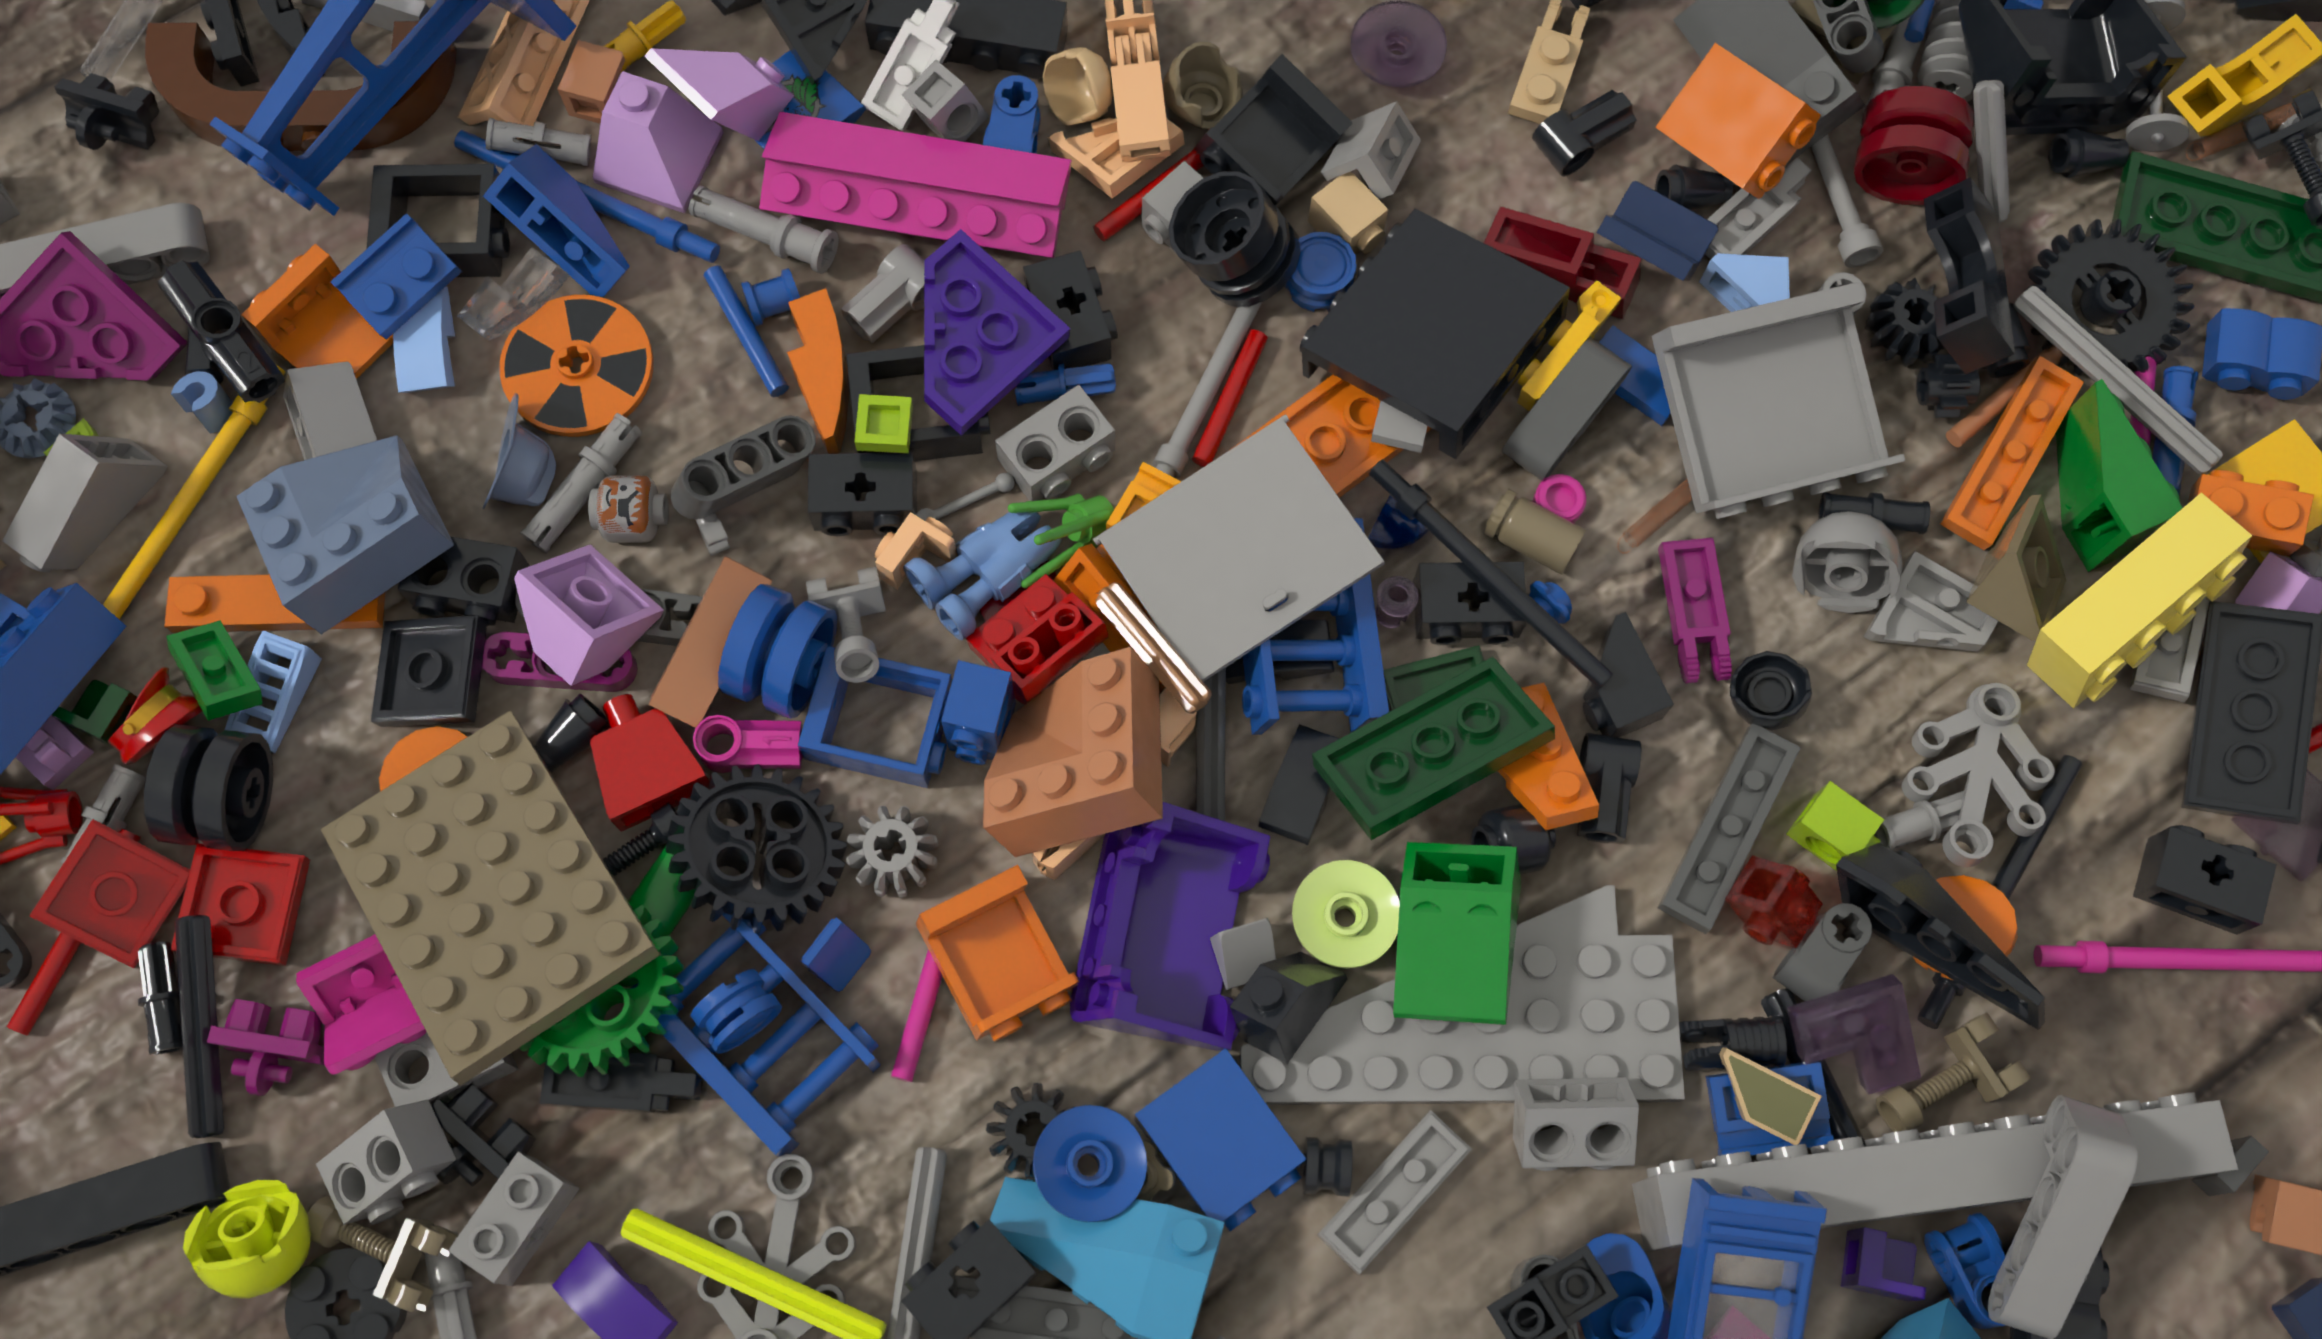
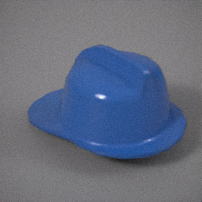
M1608 1233L1593 1238L1587 1244L1618 1292L1619 1297L1579 1320L1585 1339H1667L1671 1307L1663 1295L1649 1257L1641 1245L1624 1234Z

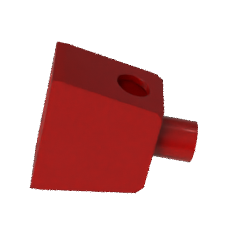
M631 694L619 695L603 705L602 708L611 729L595 735L590 740V745L606 813L609 820L620 832L651 819L650 814L667 802L673 807H677L681 798L691 799L690 796L695 783L708 788L709 777L664 712L655 708L640 714Z

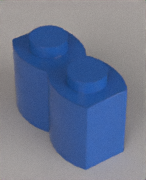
M2223 308L2207 323L2202 377L2216 382L2219 387L2226 390H2243L2252 386L2258 390L2268 392L2270 397L2280 400H2290L2303 396L2320 379L2322 326L2302 319L2272 318L2257 311Z

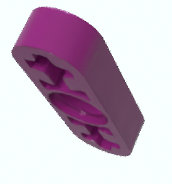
M499 632L490 636L485 641L482 668L494 681L504 685L618 692L631 685L637 675L636 659L628 649L618 659L623 664V667L614 668L612 676L607 677L602 672L571 686L562 677L546 672L545 662L534 652L532 654L533 648L529 633ZM507 648H511L517 657L532 659L534 671L530 673L531 668L525 661L517 660L508 661L506 669H502L495 658L496 656H504Z

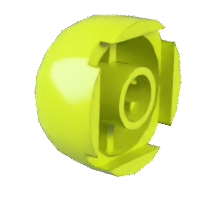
M256 1180L235 1186L223 1193L227 1202L219 1205L212 1212L209 1211L206 1205L196 1214L185 1232L183 1250L194 1271L205 1285L228 1297L252 1298L273 1291L285 1284L301 1268L309 1254L311 1232L308 1214L297 1194L290 1192L287 1185L281 1181Z

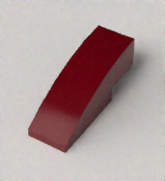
M1501 206L1484 241V244L1570 287L1568 300L1575 303L1578 302L1579 297L1596 281L1601 282L1602 285L1621 297L1619 305L1610 316L1622 320L1641 278L1642 258L1595 245L1594 233Z

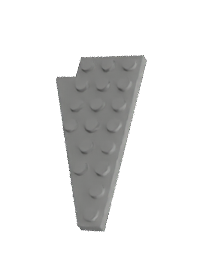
M1606 885L1517 925L1506 1025L1394 1018L1395 979L1327 1008L1288 1064L1250 1044L1240 1047V1068L1267 1105L1514 1103L1516 1080L1627 1077L1637 1102H1681L1685 1100L1672 935H1618L1615 885Z

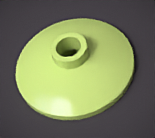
M1353 860L1332 861L1319 866L1302 881L1294 897L1292 921L1299 941L1314 958L1333 967L1358 968L1379 959L1395 941L1398 934L1400 902L1392 884L1375 868ZM1340 909L1349 910L1354 915V923L1348 927L1339 925L1335 920V913Z

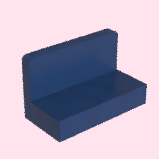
M1633 181L1615 213L1605 216L1596 233L1676 278L1687 281L1692 278L1719 231V226L1641 182Z

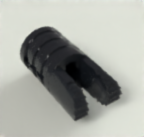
M1772 1015L1768 1018L1761 1016L1753 1017L1752 1019L1745 1017L1736 1020L1724 1018L1679 1022L1680 1040L1682 1042L1693 1044L1695 1042H1720L1721 1045L1695 1048L1685 1053L1683 1059L1685 1069L1688 1071L1726 1069L1719 1055L1722 1047L1761 1066H1768L1769 1064L1778 1066L1784 1065L1786 1062V1034L1779 1015Z

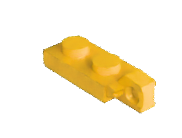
M1596 281L1579 297L1577 302L1579 317L1573 324L1566 319L1551 337L1548 344L1553 347V350L1545 360L1540 362L1535 358L1520 376L1517 383L1523 388L1519 395L1518 404L1528 411L1533 408L1582 344L1589 337H1595L1596 332L1619 305L1621 300L1619 295H1616L1613 291L1602 285L1601 282Z

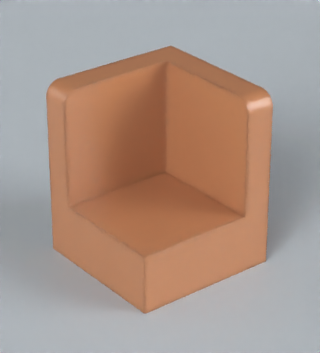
M578 40L558 87V92L569 116L601 124L602 111L615 87L625 62L621 51Z

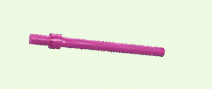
M2080 940L2075 946L2036 945L2033 954L2037 967L2076 968L2079 973L2103 974L2108 968L2322 972V950L2107 946L2104 941Z

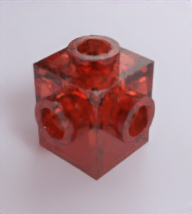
M1751 856L1725 898L1727 903L1743 921V930L1748 936L1765 945H1772L1775 941L1793 948L1798 947L1807 930L1814 925L1818 912L1823 906V903L1810 888L1809 878L1803 872L1790 865L1779 864L1756 856Z

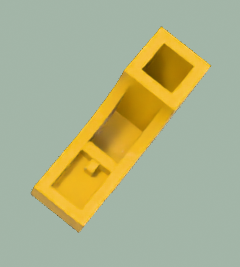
M2295 14L2230 62L2217 68L2209 64L2169 94L2167 98L2199 136H2209L2238 122L2280 94L2286 84L2322 59V42L2300 17Z

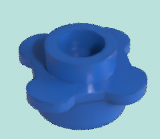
M1533 582L1530 585L1531 592L1528 595L1558 623L1565 624L1569 621L1572 613V604L1567 593L1560 586L1552 582Z

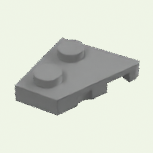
M1914 551L1902 568L1897 593L1891 599L1890 594L1886 596L1864 637L1870 641L1978 652L1985 646L1998 620L1966 602L1974 585L1973 583Z

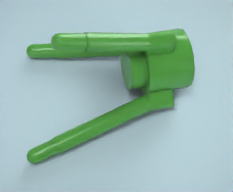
M1078 493L1061 499L1026 501L1008 505L1010 513L1067 511L1063 514L1061 526L1047 530L1034 537L1036 545L1052 542L1068 536L1072 541H1077L1076 544L1022 580L1021 586L1027 589L1043 575L1047 574L1049 576L1065 565L1079 547L1091 543L1095 548L1098 547L1093 538L1106 531V523L1114 511L1112 504L1107 498L1097 495L1085 500Z

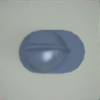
M514 393L509 405L501 438L495 479L484 502L483 509H485L489 499L517 505L539 506L544 502L555 476V458L546 441L516 423L519 402L518 393Z

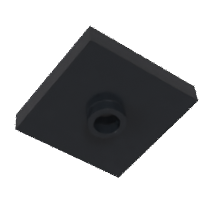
M478 615L384 621L371 722L380 727L475 723L488 621Z

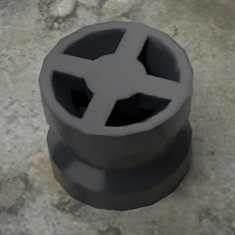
M1306 1137L1304 1145L1306 1160L1303 1163V1194L1315 1195L1320 1189L1332 1190L1337 1196L1349 1197L1353 1164L1352 1141L1340 1139L1335 1144H1323L1316 1137Z

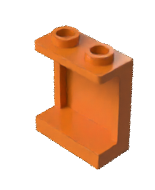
M1715 43L1655 128L1743 190L1760 199L1780 182L1785 172V165L1796 150L1803 148L1811 140L1821 114Z
M1018 865L920 913L916 922V926L976 1041L989 1034L994 1042L1009 1036L1023 1027L1020 1020L1021 1017L1038 1008L1043 1016L1058 1010L1072 1001L1068 992L1072 991L1079 983L1074 972L1071 974L1067 972L1024 891L1028 883Z

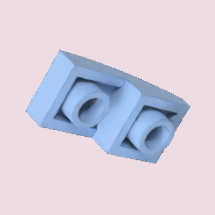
M447 286L393 333L398 393H411L455 386L448 338L455 337Z

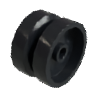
M176 724L167 730L154 749L146 775L144 815L150 834L158 842L196 845L201 841L207 848L245 851L254 843L260 833L270 806L273 787V759L268 742L261 734L224 730L218 735L213 728Z

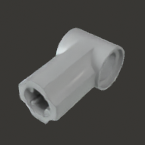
M907 244L897 246L880 264L877 277L841 308L842 316L850 324L853 331L864 341L875 342L911 308L914 311L924 308V259Z

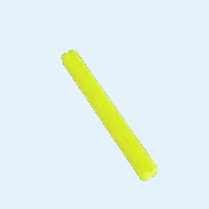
M632 1209L622 1225L620 1234L623 1238L842 1339H882L884 1337L887 1326L884 1321L642 1210Z

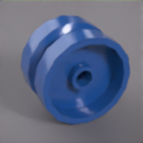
M759 584L749 594L740 608L728 634L718 671V686L721 692L745 702L752 701L761 695L766 710L789 719L798 717L812 698L827 646L833 647L837 631V615L835 610L813 601H804L795 608L791 593L768 584Z

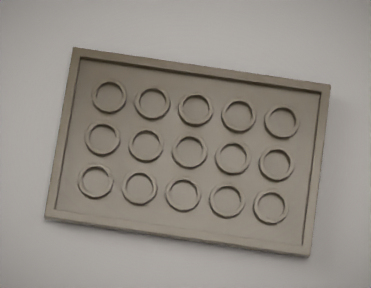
M511 710L320 829L448 1074L460 1086L660 955L524 728Z

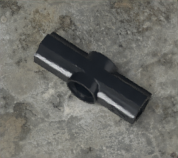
M181 260L166 268V273L158 280L159 288L199 340L205 356L216 363L245 403L249 401L260 403L275 395L278 387L285 382L284 376L245 325L238 307L224 297L198 261L186 262ZM229 329L221 334H213L217 330Z

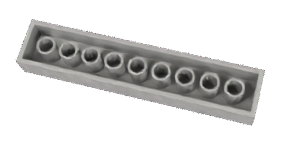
M2193 1092L2158 1098L2159 1100L2140 1103V1100H2131L2103 1105L2104 1109L2117 1112L2123 1117L2137 1148V1167L2130 1187L2185 1180L2238 1170L2220 1100L2197 1103L2195 1093ZM2028 1114L2010 1116L1979 1125H1974L1973 1122L1957 1123L1918 1133V1129L1883 1134V1137L1865 1140L1866 1147H1864L1862 1137L1828 1141L1825 1145L1810 1147L1812 1154L1809 1155L1806 1144L1784 1146L1771 1149V1152L1756 1154V1162H1752L1750 1152L1731 1153L1716 1156L1712 1160L1702 1161V1169H1695L1694 1159L1661 1163L1659 1167L1646 1169L1647 1179L1632 1184L1644 1251L1650 1252L1682 1247L1692 1178L1704 1179L1718 1193L1742 1196L1743 1187L1752 1186L1766 1190L1776 1200L1793 1202L1795 1190L1807 1192L1827 1209L1825 1224L1821 1223V1228L2032 1200L2051 1159L2043 1139L2046 1115L2032 1118Z

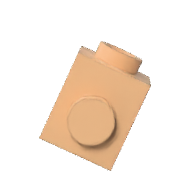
M910 512L897 532L893 533L891 531L887 533L875 552L877 560L875 564L880 580L898 590L907 577L903 566L911 559L921 557L926 549L946 562L955 559L957 551L955 541L952 538V531L932 517H927L924 521Z

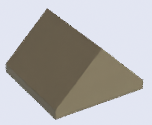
M2042 495L2030 496L1995 539L1993 545L1990 546L1966 600L1970 605L2032 641L2037 639L2040 629L2051 620L2066 583L2065 573Z

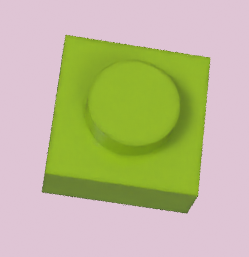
M859 394L854 442L856 450L909 453L913 414L912 397Z

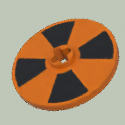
M583 294L568 295L552 299L535 307L514 326L501 352L500 380L509 402H511L514 393H518L517 413L530 425L553 435L581 437L604 431L616 413L627 418L638 407L645 397L652 380L654 358L651 343L644 328L626 308L603 297ZM581 357L584 361L581 364V372L572 373L570 367L573 366V359Z

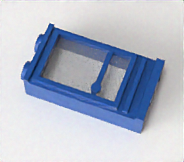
M1692 1178L1667 1339H1803L1821 1223L1825 1224L1827 1209L1804 1191L1795 1190L1793 1202L1776 1200L1766 1190L1752 1186H1744L1742 1196L1718 1193L1704 1179Z

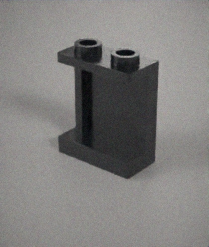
M1281 54L1267 69L1261 79L1214 127H1211L1204 134L1194 150L1200 155L1202 164L1212 174L1239 171L1254 178L1276 206L1336 143L1353 122Z

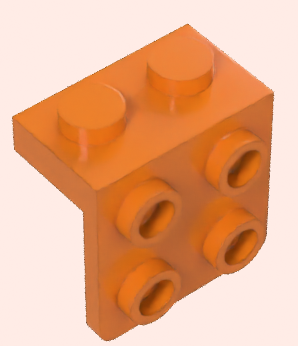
M314 244L304 255L296 257L289 264L287 271L267 290L257 294L251 301L250 307L241 316L266 345L294 368L349 362L357 379L393 344V334L387 340L380 336L350 304L346 297L331 283L341 273V270L328 253Z

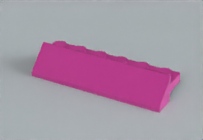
M779 112L761 156L766 159L759 209L947 241L961 229L980 247L1055 258L1062 210L1065 209L1072 160Z

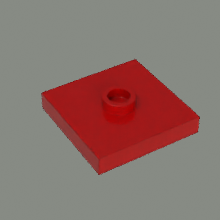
M92 819L29 916L134 969L139 962V948L142 945L151 943L186 888L190 869Z
M198 843L178 918L191 915H205L210 918L213 958L286 966L311 859L304 855L246 849L245 851L207 848L202 843ZM174 933L170 950L177 953L176 936Z

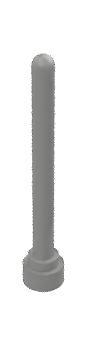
M1827 134L1811 146V149L1843 230L1839 236L1841 241L1838 244L1842 260L1847 267H1858L1877 259L1883 253V247L1877 232L1870 229L1868 224L1861 222Z

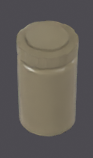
M1508 489L1505 495L1502 494L1485 525L1487 527L1484 534L1492 539L1496 535L1501 543L1562 575L1586 530L1525 497L1517 498L1518 493Z

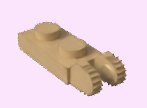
M1550 0L1542 26L1537 27L1508 114L1541 124L1546 118L1560 111L1583 40L1580 38L1591 9L1589 7L1580 5L1579 10L1575 12L1571 24L1572 31L1569 36L1552 30L1554 23L1558 21L1562 9V0Z

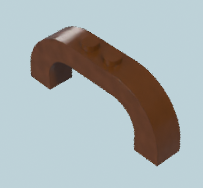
M394 21L391 53L419 21ZM197 22L148 23L145 40V58L149 75L159 93L182 123L195 135L220 147L226 138L209 125L214 117L242 133L269 91H231L213 85L215 57L209 39ZM454 41L351 151L377 148L397 141L415 131L435 113L445 99L454 77L457 47ZM362 85L347 90H312L283 131L280 139L282 146L288 151H306L361 89Z

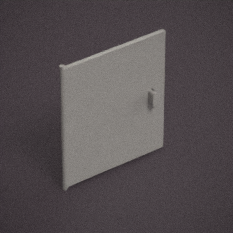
M1286 414L1093 538L1096 545L1102 543L1159 631L1203 682L1385 564L1380 554L1286 423L1290 420ZM1288 598L1285 603L1268 612L1269 609Z

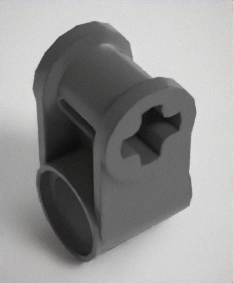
M1845 903L1833 906L1827 912L1820 914L1812 921L1802 938L1788 952L1772 978L1816 1010L1821 1011L1840 989L1848 975L1849 969L1870 940L1872 924L1868 915L1860 907ZM1838 922L1845 926L1842 934L1845 940L1842 942L1834 937L1838 930L1834 924Z

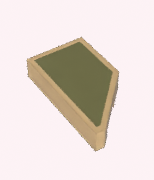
M1722 1047L1719 1055L1730 1079L1741 1118L1793 1145H1799L1822 1096Z

